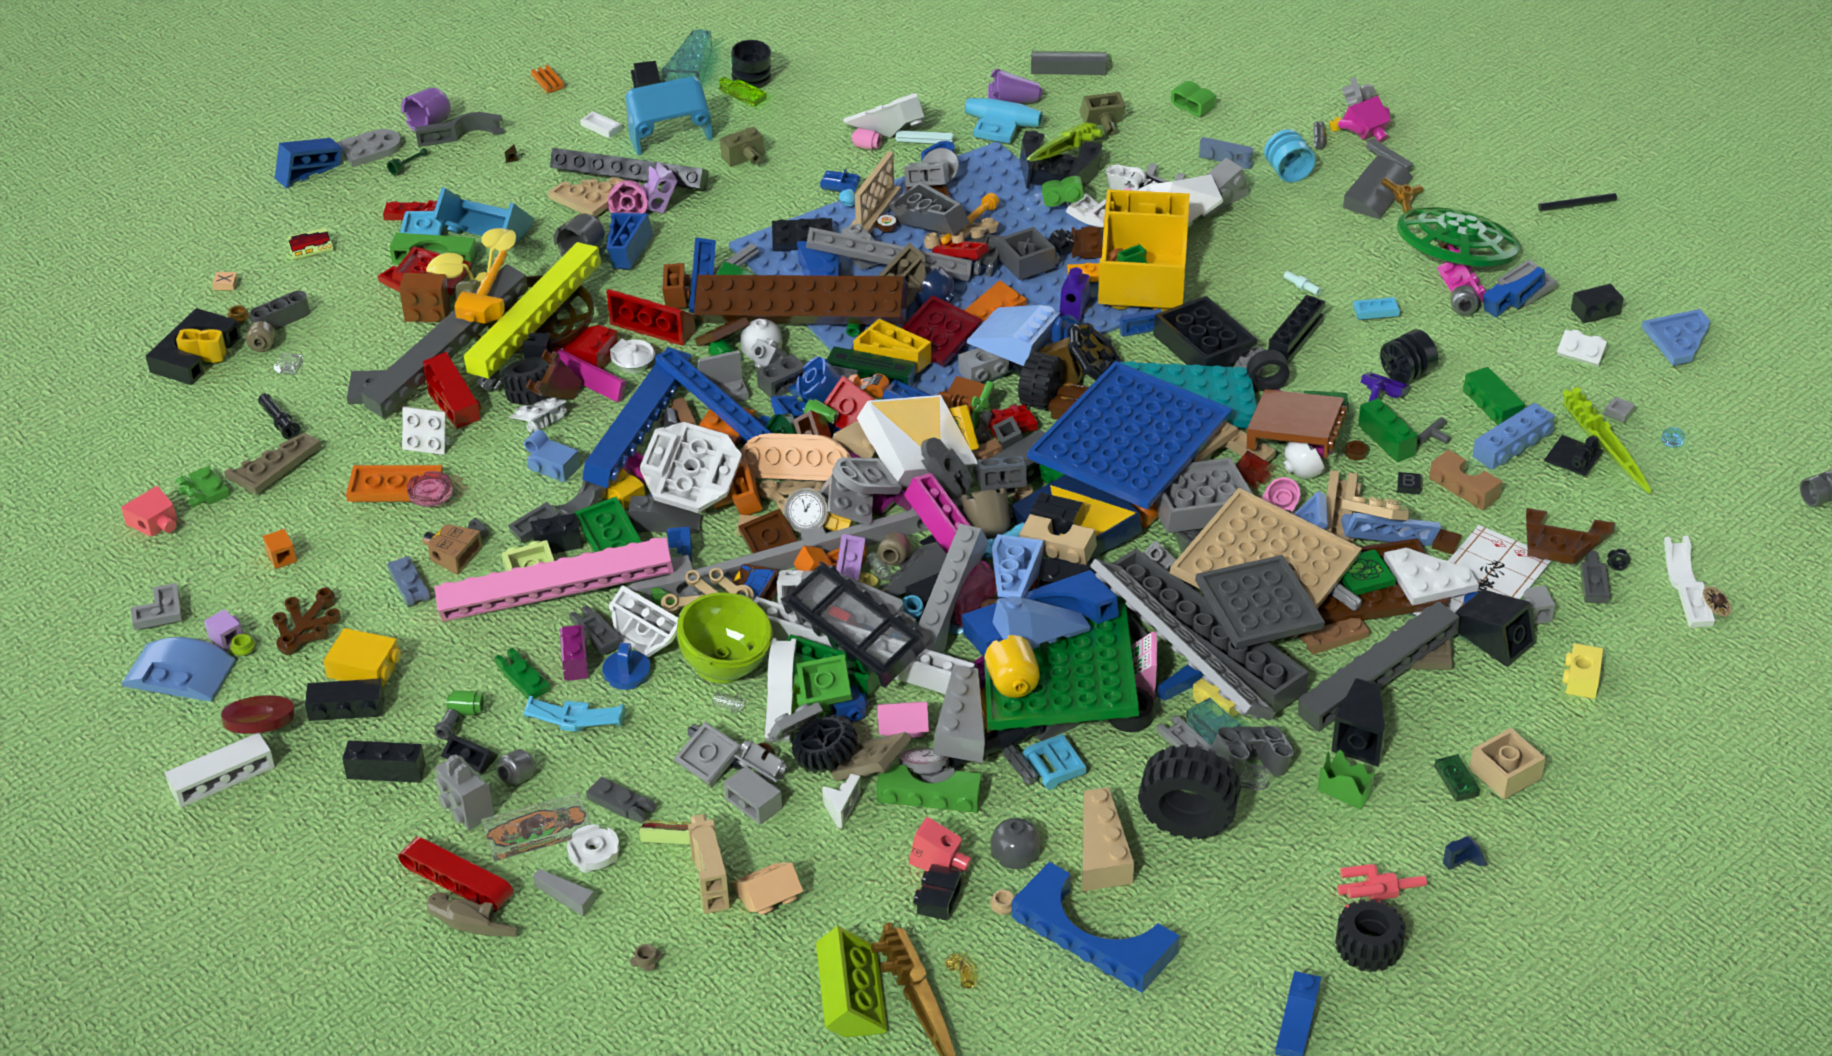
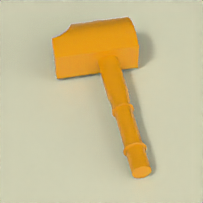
M500 251L497 258L494 259L490 271L486 274L476 294L465 291L460 293L455 303L456 318L486 324L493 320H499L503 316L505 311L504 299L487 295L494 280H496L501 266L504 265L507 257L505 251Z

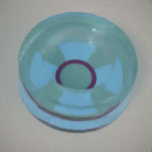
M1674 427L1663 430L1661 441L1664 445L1672 448L1683 445L1685 434L1682 430Z

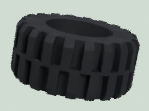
M1181 744L1179 747H1175V745L1169 746L1150 757L1144 769L1138 794L1140 808L1152 824H1157L1158 829L1169 831L1170 835L1176 837L1181 835L1185 839H1191L1192 837L1205 839L1208 835L1210 837L1216 836L1219 832L1227 829L1235 817L1241 790L1240 778L1232 764L1228 765L1227 759L1223 756H1217L1216 752L1210 749L1209 751L1204 750L1201 746L1189 747L1188 744ZM1182 790L1192 791V792H1195V793H1197V794L1187 793V792H1184V791H1182Z

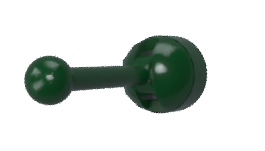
M422 148L419 153L403 161L398 158L392 159L387 162V169L392 175L396 176L404 170V164L420 156H426L428 151Z

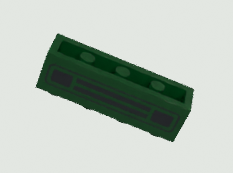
M835 346L826 359L841 376H846L847 378L850 375L858 374L860 379L872 377L874 374H882L888 378L889 385L896 379L909 386H913L916 380V362Z

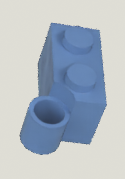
M535 430L524 441V447L532 453L527 458L528 469L565 483L580 468L578 450L549 440L548 436L541 430Z

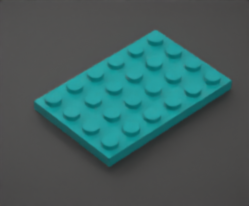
M1134 361L1120 362L1232 408V416L1226 422L1235 427L1248 428L1257 408L1252 380L1249 378L1247 368L1179 365L1176 363L1158 364L1155 362L1137 363Z

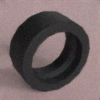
M1260 351L1253 355L1247 363L1249 378L1252 380L1253 387L1257 390L1264 392L1265 389H1279L1289 379L1290 370L1286 358L1278 351ZM1268 364H1275L1281 367L1277 373L1269 377L1256 375V372L1261 367Z
M1136 687L1138 706L1143 708L1144 711L1139 713V716L1108 719V722L1114 728L1129 733L1146 729L1152 723L1154 714V702L1151 695L1147 691Z

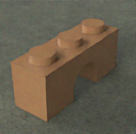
M1449 449L1431 462L1429 479L1482 511L1500 498L1503 481L1485 470L1475 476L1464 474L1466 459Z

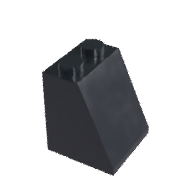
M1482 589L1454 612L1459 616L1458 633L1504 666L1511 665L1536 643L1531 603L1528 601Z
M1356 678L1335 716L1331 751L1337 753L1341 750L1344 756L1379 767L1385 734L1380 685Z

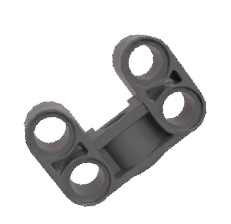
M1274 726L1221 727L1218 729L1211 750L1216 752L1217 756H1223L1227 759L1228 765L1232 764L1239 777L1242 775L1247 760H1260L1269 773L1275 776H1282L1286 773L1294 753L1284 734Z

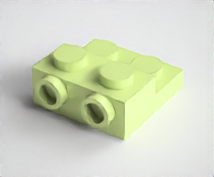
M547 540L542 542L534 541L527 546L520 548L512 547L502 552V561L506 571L516 567L533 566L539 562L547 563L554 561Z

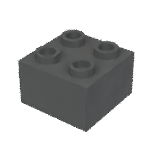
M1035 227L998 239L999 260L1018 280L1055 268V247Z

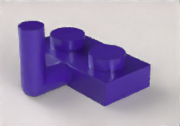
M1373 372L1363 374L1360 382L1366 384L1367 388L1372 390L1369 401L1379 398L1381 390L1386 391V394L1390 397L1399 398V396L1407 394L1410 385Z

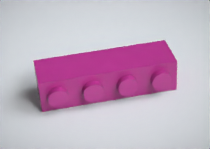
M932 473L913 477L904 496L947 554L959 524L968 526L970 524Z

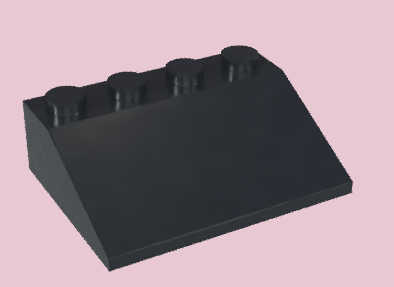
M1207 296L1157 313L1154 318L1153 335L1186 365L1229 367L1252 348L1258 340Z

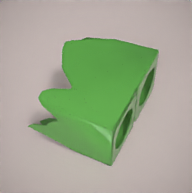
M1341 750L1337 752L1331 762L1328 751L1324 766L1320 770L1317 790L1361 809L1373 793L1375 772L1368 774L1366 768L1361 763L1350 766Z

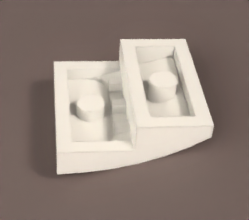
M1085 193L1084 198L1069 205L1066 212L1086 224L1104 227L1106 200L1099 204Z

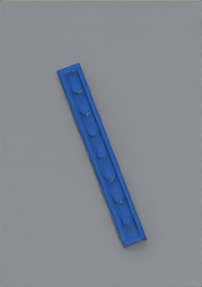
M672 348L656 355V363L746 441L761 434L771 433L676 350Z

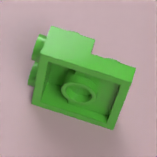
M845 654L796 664L798 673L794 674L796 689L800 688L801 692L797 694L799 707L806 703L810 706L818 702L822 710L827 711L830 710L829 704L852 700Z

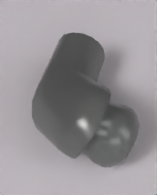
M982 410L980 413L976 431L977 441L983 444L991 440L988 428L992 413L986 410Z

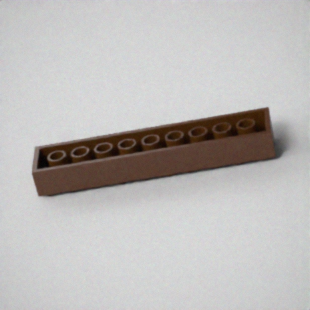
M698 275L694 315L701 323H727L745 317L748 322L756 319H767L774 323L873 324L878 319H881L893 325H905L908 283L904 276Z

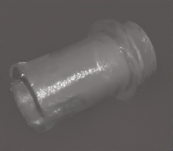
M870 553L866 558V563L872 568L874 576L882 580L887 579L891 574V566L884 562L878 556V553Z
M719 691L715 692L716 695L712 699L714 707L731 710L734 714L741 713L744 710L745 699L741 695L736 694L733 696Z

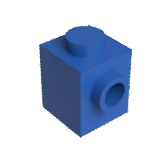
M856 685L850 686L852 700L829 704V711L832 715L836 714L837 717L844 716L845 719H849L850 723L866 718V707H868L865 693H861Z

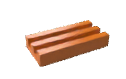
M546 65L544 70L542 67H539L537 72L535 69L531 70L532 77L546 93L564 88V82L549 65Z

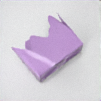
M657 162L656 170L649 166V182L645 183L643 188L646 190L648 197L647 210L664 213L677 180L672 170H667L659 162ZM662 181H666L665 184L662 186L660 192L658 190L659 183ZM661 198V204H658L653 199Z

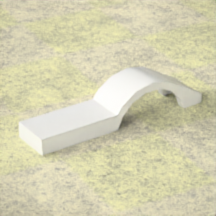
M1683 536V543L1673 544L1670 537H1665L1664 545L1669 579L1672 586L1678 589L1689 628L1713 626L1715 622L1713 612L1703 599L1704 584L1703 582L1696 581L1692 571L1689 536Z
M773 638L771 641L768 662L765 742H771L767 734L770 733L771 728L776 723L775 719L785 713H788V715L792 714L793 663L796 653V639L777 641V638ZM791 734L775 742H790Z

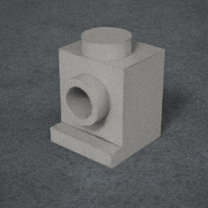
M1545 585L1527 588L1524 591L1525 599L1523 600L1531 603L1533 624L1552 622L1555 603Z

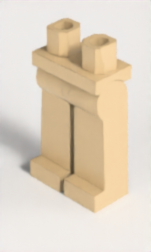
M706 814L691 816V824H688L692 862L695 861V867L700 871L698 874L703 913L707 914L730 909L727 877L716 839L713 819L707 820Z

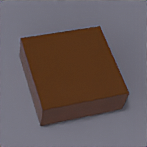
M1440 529L1433 541L1432 549L1453 555L1461 542L1462 535Z

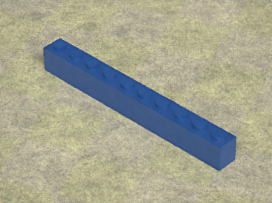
M676 350L688 362H691V354ZM658 363L653 366L585 461L582 480L608 488L612 481H616L621 468L625 469L628 458L634 456L638 444L641 445L645 434L650 433L654 421L659 420L661 411L666 409L670 398L673 399L675 397L677 388L682 387V384Z

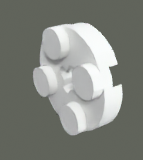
M600 825L583 826L572 834V839L567 843L568 857L584 873L614 864L618 861L619 853L617 834L608 827L607 830L600 829ZM594 845L598 848L591 850L589 846Z

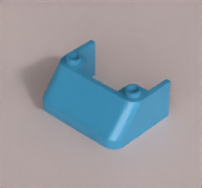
M691 76L633 88L627 92L625 99L629 139L637 155H642L640 138L648 137L653 133L654 122L690 115L692 122L697 126H701L707 139L712 140L710 112L702 84L697 77Z
M444 187L441 188L432 217L446 226L447 231L456 234L462 231L483 236L486 231L491 229L504 228L513 230L516 234L515 244L530 229L534 217L514 203H510L507 210L463 200Z

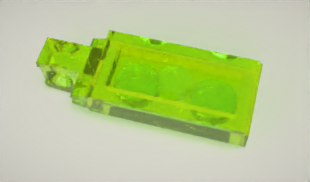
M724 76L718 79L721 91L750 106L755 107L767 99L765 91L739 79L732 81Z

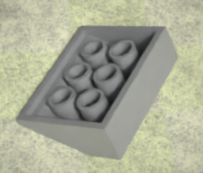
M1230 457L1189 463L1155 501L1159 519L1166 532L1172 533L1204 528L1238 488L1251 494L1253 493Z

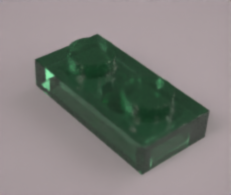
M1459 754L1435 760L1434 767L1456 802L1480 795L1479 786Z

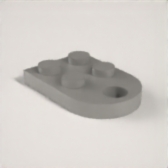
M390 129L364 132L361 135L337 142L343 147L342 154L352 167L390 156L401 148L400 135Z
M843 457L839 458L832 468L835 479L844 487L857 493L868 495L899 494L902 486L879 458Z

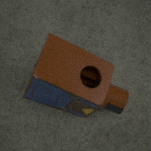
M742 564L736 574L729 571L724 574L736 586L746 585L750 587L754 594V600L756 597L772 601L777 593L779 573L776 569Z

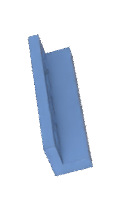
M1354 513L1353 515L1343 514L1341 518L1345 537L1387 542L1418 538L1422 546H1431L1441 529L1439 522L1413 519L1396 520L1362 513Z

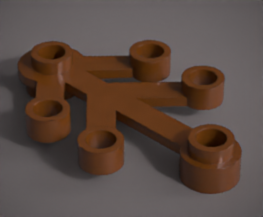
M324 587L317 591L316 601L303 617L299 610L300 603L298 598L289 597L285 600L286 610L290 612L295 625L291 632L287 628L288 620L284 612H277L272 616L273 624L280 633V637L276 641L277 649L282 654H295L299 650L300 644L327 638L329 635L327 624L340 622V611L336 608L327 610L326 616L315 618L321 609L331 608L335 605V594L330 588ZM313 629V632L302 634L306 630Z

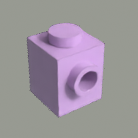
M225 609L204 620L208 638L225 651L230 649L233 637L243 634L239 619L235 615L231 616Z

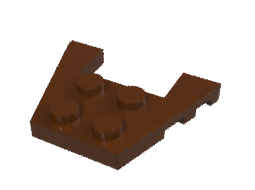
M1527 508V556L1559 561L1565 564H1574L1615 532L1616 523L1595 519L1588 532L1544 525L1547 520V511Z

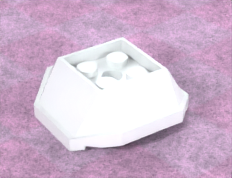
M681 422L666 428L655 429L640 465V471L655 501L699 513L727 497L741 462L742 454L736 449L727 434Z

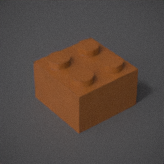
M404 273L399 291L405 322H441L449 315L451 308L446 275Z

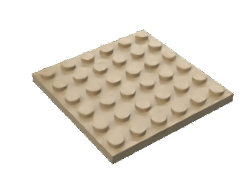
M1238 488L1170 568V574L1199 588L1195 581L1196 574L1283 555L1314 606L1318 609L1360 556L1362 548Z

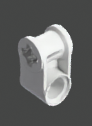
M1115 164L1106 169L1109 189L1124 190L1129 187L1136 191L1139 189V184L1143 183L1146 179L1145 172L1138 167Z

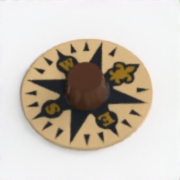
M1705 587L1702 594L1707 606L1719 616L1726 617L1730 615L1731 605L1727 597L1715 587Z

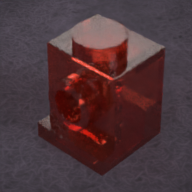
M1248 450L1236 464L1245 482L1255 488L1260 484L1265 485L1271 476V473H1269L1270 463Z

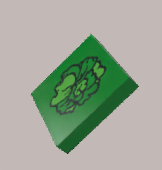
M1374 549L1362 552L1341 578V581L1352 593L1360 595L1395 586L1396 579Z

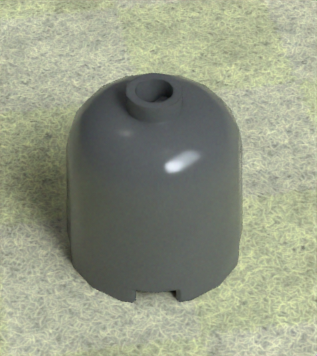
M587 213L578 214L555 230L553 235L554 245H558L562 257L577 242L599 247L604 240L603 225L593 215Z

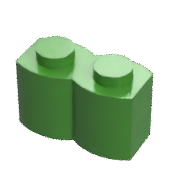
M1192 81L1183 82L1171 92V102L1176 107L1186 109L1190 114L1201 117L1215 107L1216 95L1206 88H1200Z
M1070 176L1062 181L1052 180L1042 185V196L1045 206L1053 207L1062 204L1064 201L1076 202L1084 198L1081 177Z

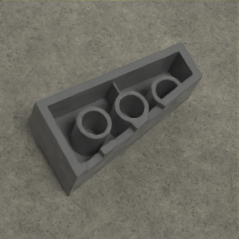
M921 181L889 203L897 223L953 235L961 232L969 224V220L959 202Z

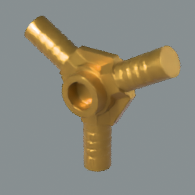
M1386 177L1380 183L1394 193L1395 200L1402 204L1403 213L1411 210L1410 203L1414 195L1423 192L1421 185L1410 187L1407 184L1403 186L1396 185Z

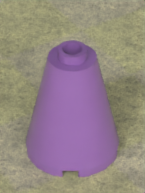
M994 69L990 77L994 79L988 86V98L1025 104L1037 102L1042 96V87H1039L1037 82L1000 69Z

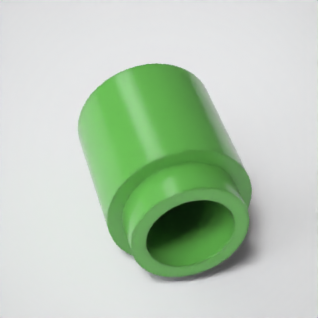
M453 690L451 695L447 696V710L454 709L460 715L476 716L477 713L483 712L484 696L483 694H478L477 691Z

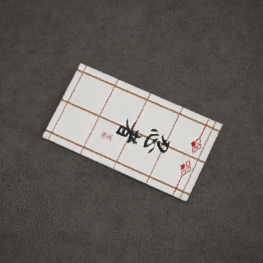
M1478 525L1448 562L1470 569L1479 583L1478 591L1475 592H1480L1484 589L1522 600L1524 591L1535 584L1553 560L1527 556V545ZM1466 594L1448 597L1449 603L1447 608L1456 612L1464 605L1463 600ZM1421 611V612L1408 613V615H1411V616H1413V617H1416V616H1418L1420 613H1422V611ZM1457 633V634L1455 635V636L1460 637V638H1462V639H1464V640H1466V641H1469V640H1467L1466 638H1464L1463 636H1461L1459 633Z

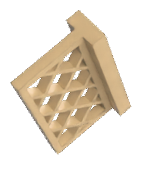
M888 151L855 193L856 218L851 225L860 223L869 234L877 226V218L886 214L890 209L889 203L901 194V187L894 185V152Z

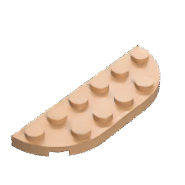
M761 434L748 440L740 450L742 454L740 463L747 461L755 478L827 481L831 474H833L832 468L839 458H851L847 450L834 439L813 434Z

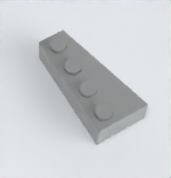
M954 664L935 731L933 754L983 763L985 739L978 669Z

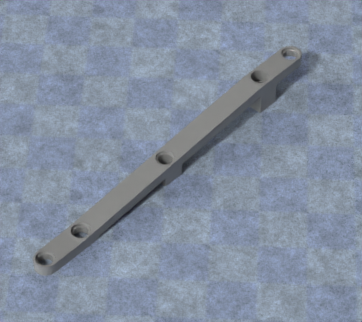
M961 497L951 499L965 518V513L962 511ZM912 507L909 511L873 520L869 525L858 524L825 533L823 526L800 531V541L695 570L704 582L716 590L723 587L710 581L709 572L713 568H720L723 571V575L727 571L736 574L742 564L772 568L780 572L781 570L795 567L793 563L803 545L822 548L827 554L840 548L842 534L865 538L864 545L869 547L879 544L891 532H899L907 536L929 529L923 521L919 520V515ZM688 555L671 558L674 573L635 582L627 587L635 593L644 592L642 597L652 602L651 588H663L664 591L675 594L678 597H686L693 591L702 594L695 586H690L686 582V573L693 570ZM715 573L712 577L717 579L721 575L719 573ZM695 575L689 577L690 581L697 579Z

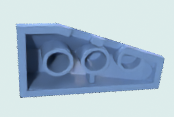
M1013 596L998 598L992 622L1003 640L1008 639L1009 635L1021 636L1029 641L1032 649L1038 648L1042 642L1054 643L1061 636L1069 638L1090 631V625L1080 612Z

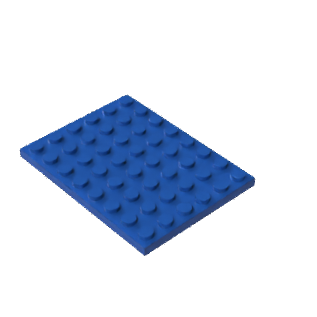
M1115 361L1028 450L1027 458L1148 510L1232 416L1233 409Z

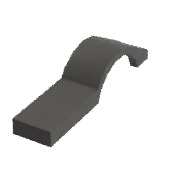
M470 112L457 117L454 121L415 127L418 147L456 142L463 134L475 130L487 131L493 135L504 134V129L500 128L499 122L503 121L502 115Z
M583 480L581 489L571 501L559 506L550 505L548 502H545L509 524V530L521 543H524L532 538L530 521L573 514L575 511L594 505L606 488Z

